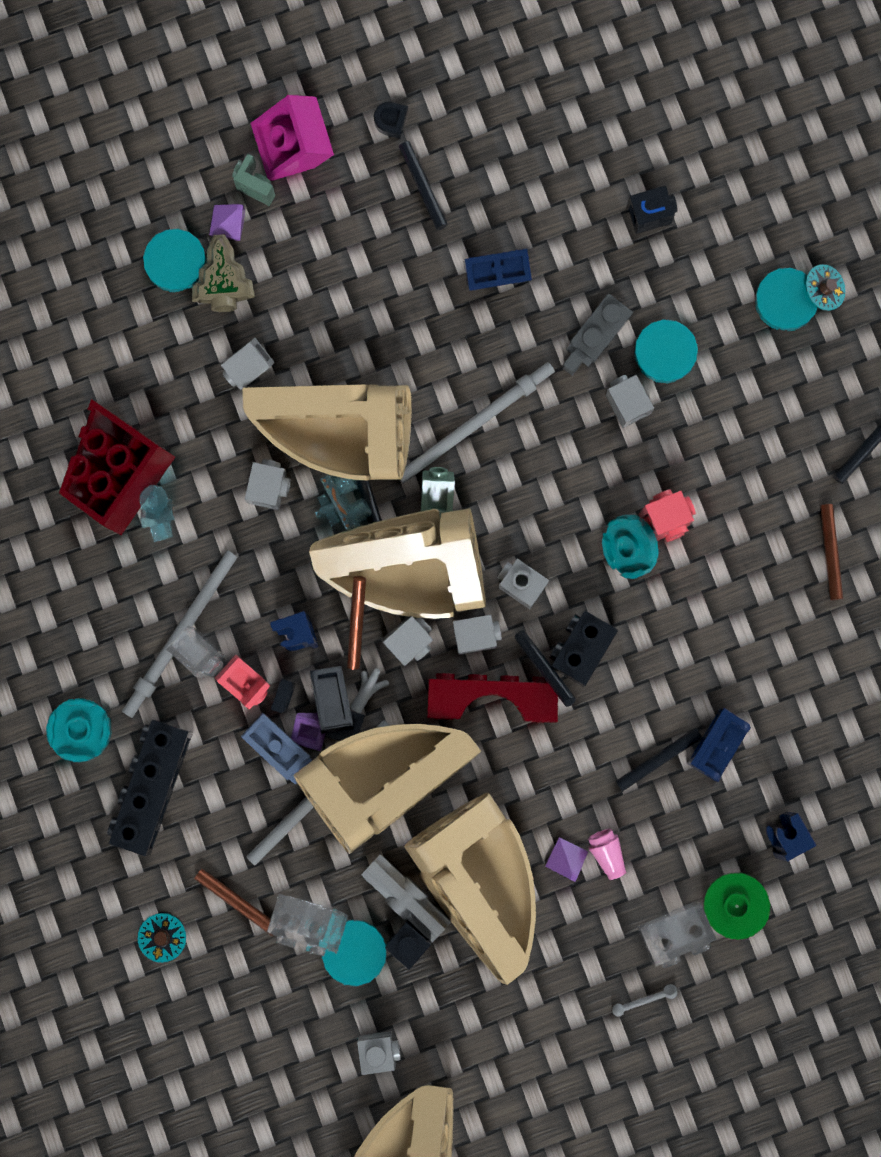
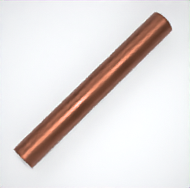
M833 504L821 505L820 508L830 600L843 599L834 508Z
M363 576L353 577L347 668L352 670L360 668L366 578Z
M201 869L194 878L269 935L273 936L280 927V925L204 869Z

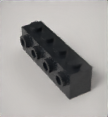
M152 720L150 725L146 724L140 736V743H143L140 755L133 757L129 768V773L133 774L130 784L123 787L118 799V804L122 805L119 815L112 818L108 827L107 835L111 836L110 845L142 856L151 855L193 732L158 720Z

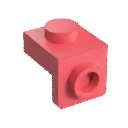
M237 655L215 677V680L234 695L247 709L260 704L267 696V690L270 687V684Z

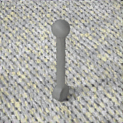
M670 984L664 987V991L624 1005L615 1004L612 1007V1013L619 1017L627 1010L664 997L673 999L678 994L677 989L674 985Z

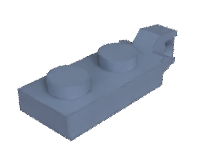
M262 713L241 735L286 780H290L294 784H297V781L293 775L312 761L311 756L265 713Z

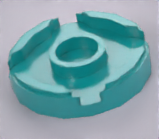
M180 229L165 230L155 235L147 244L143 256L144 269L150 280L160 289L169 292H180V290L192 288L193 284L199 280V269L207 263L205 251L200 241L190 232Z
M793 268L777 269L769 273L759 284L755 296V307L761 320L770 328L795 331L805 326L815 315L817 307L807 295L805 285L807 275L803 271Z
M660 320L651 323L642 330L635 343L634 357L641 372L647 378L655 382L668 384L676 382V380H680L690 373L697 360L698 346L695 336L686 326L677 321Z
M625 514L609 521L607 532L603 533L602 537L603 554L608 565L613 570L617 569L618 572L622 573L620 576L629 579H636L650 573L657 563L659 554L658 541L653 529L644 519L636 515Z
M84 698L69 699L50 714L46 726L47 741L62 759L72 762L90 761L101 755L108 746L112 734L111 720L105 709L96 702Z
M349 920L339 923L328 933L323 943L322 959L325 969L333 979L344 985L360 986L371 982L380 974L386 962L387 950L385 949L386 944L383 935L375 926L364 920Z

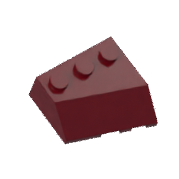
M91 399L88 407L90 414L86 426L81 427L78 436L81 438L76 455L70 459L59 494L102 526L122 535L171 465L175 456Z

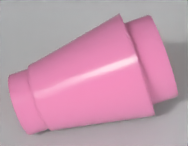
M605 829L591 835L588 838L590 843L588 849L605 874H607L608 879L614 880L625 875L626 869L618 835H614L612 829Z

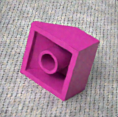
M287 95L251 122L265 173L270 181L314 169L334 155L316 97Z

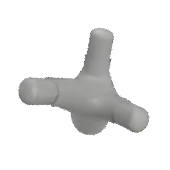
M378 668L374 669L369 679L366 671L361 672V688L350 706L357 713L361 714L368 700L375 692L389 686L388 680L376 683L380 673Z

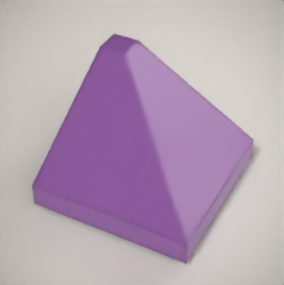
M240 204L214 205L209 236L225 234L227 239L241 241L245 217L244 206Z
M297 713L291 738L298 745L321 751L325 734L320 732L317 713Z
M559 837L545 867L576 882L588 851Z

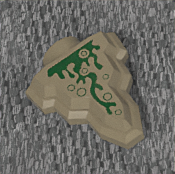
M225 234L213 235L207 249V263L199 269V280L192 287V302L211 304V310L215 312H230L237 309V302L255 297L253 282L246 278L244 267L235 261L234 249Z

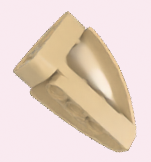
M375 384L242 388L243 409L246 416L272 444L298 462L317 471L345 479L398 480L403 478L411 434V391L408 385L379 386Z
M470 508L441 513V518L437 509H431L382 520L318 540L311 545L309 550L315 573L322 580L352 598L353 577H365L364 604L378 610L408 617L437 619L453 617L455 611L461 612L486 607L481 560Z
M426 724L391 725L370 729L333 744L293 776L324 823L342 847L350 854L374 834H380L473 760L481 750L472 738L461 730Z
M485 793L442 817L409 840L404 847L421 871L419 874L421 881L452 924L495 978L502 984L508 985L525 971L529 962L536 922L534 881L529 859L517 829L510 819L505 818L491 795Z
M430 1085L416 1089L381 1118L370 1131L354 1157H452L453 1090L451 1088Z

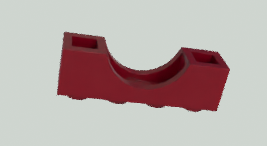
M436 673V679H429L428 719L460 720L467 706L474 700L483 696L494 695L512 702L519 710L524 722H558V696L544 677L535 676L532 677V682H519V676L501 675L500 681H487V675L468 674V680H455V674Z

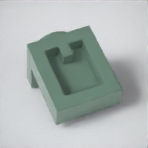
M248 153L244 161L239 160L234 168L232 177L234 178L236 189L270 206L275 198L273 185H271V181L261 174L255 173L254 176L252 175L256 168L254 156Z
M432 467L429 471H422L420 512L437 509L441 518V513L453 511L454 472H448V469L442 467Z

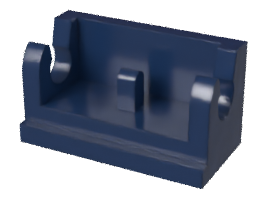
M527 249L467 258L463 261L469 291L532 281Z
M305 611L270 622L272 631H277L279 636L287 635L289 640H284L280 643L287 650L297 651L306 647H312L313 649L319 647L310 617Z
M725 708L719 709L687 764L712 780L719 782L723 772L749 732L750 724Z
M784 812L779 815L780 823L784 828H777L776 836L770 826L766 827V835L775 850L773 854L776 859L788 862L817 846L799 813Z

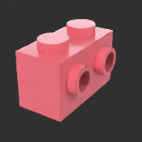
M671 489L653 496V500L649 501L650 504L645 505L639 513V517L644 519L653 529L657 541L665 538L667 542L684 536V533L689 531L687 527L694 521L692 515L696 514L690 497L684 498L682 491L673 494Z

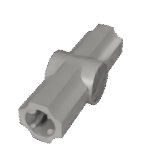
M381 854L361 874L374 889L378 890L386 898L385 902L404 920L408 919L431 942L438 938L451 923L448 917L427 899L428 895L408 876L404 877Z

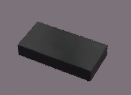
M342 666L310 671L321 734L353 729Z

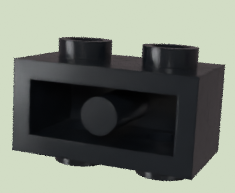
M586 610L582 613L581 617L576 614L573 616L565 630L571 634L565 644L557 643L549 657L554 661L552 667L555 671L582 687L587 685L618 632V629ZM585 629H591L594 632V638H588L585 635ZM570 656L577 658V666L569 664L568 658Z

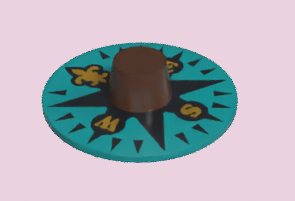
M824 264L817 265L809 271L805 285L811 302L816 307L826 311L838 308L843 303L846 294L845 283L840 273L833 267Z
M166 913L152 915L143 922L139 929V948L152 961L169 962L178 957L185 947V928L180 920L173 915Z

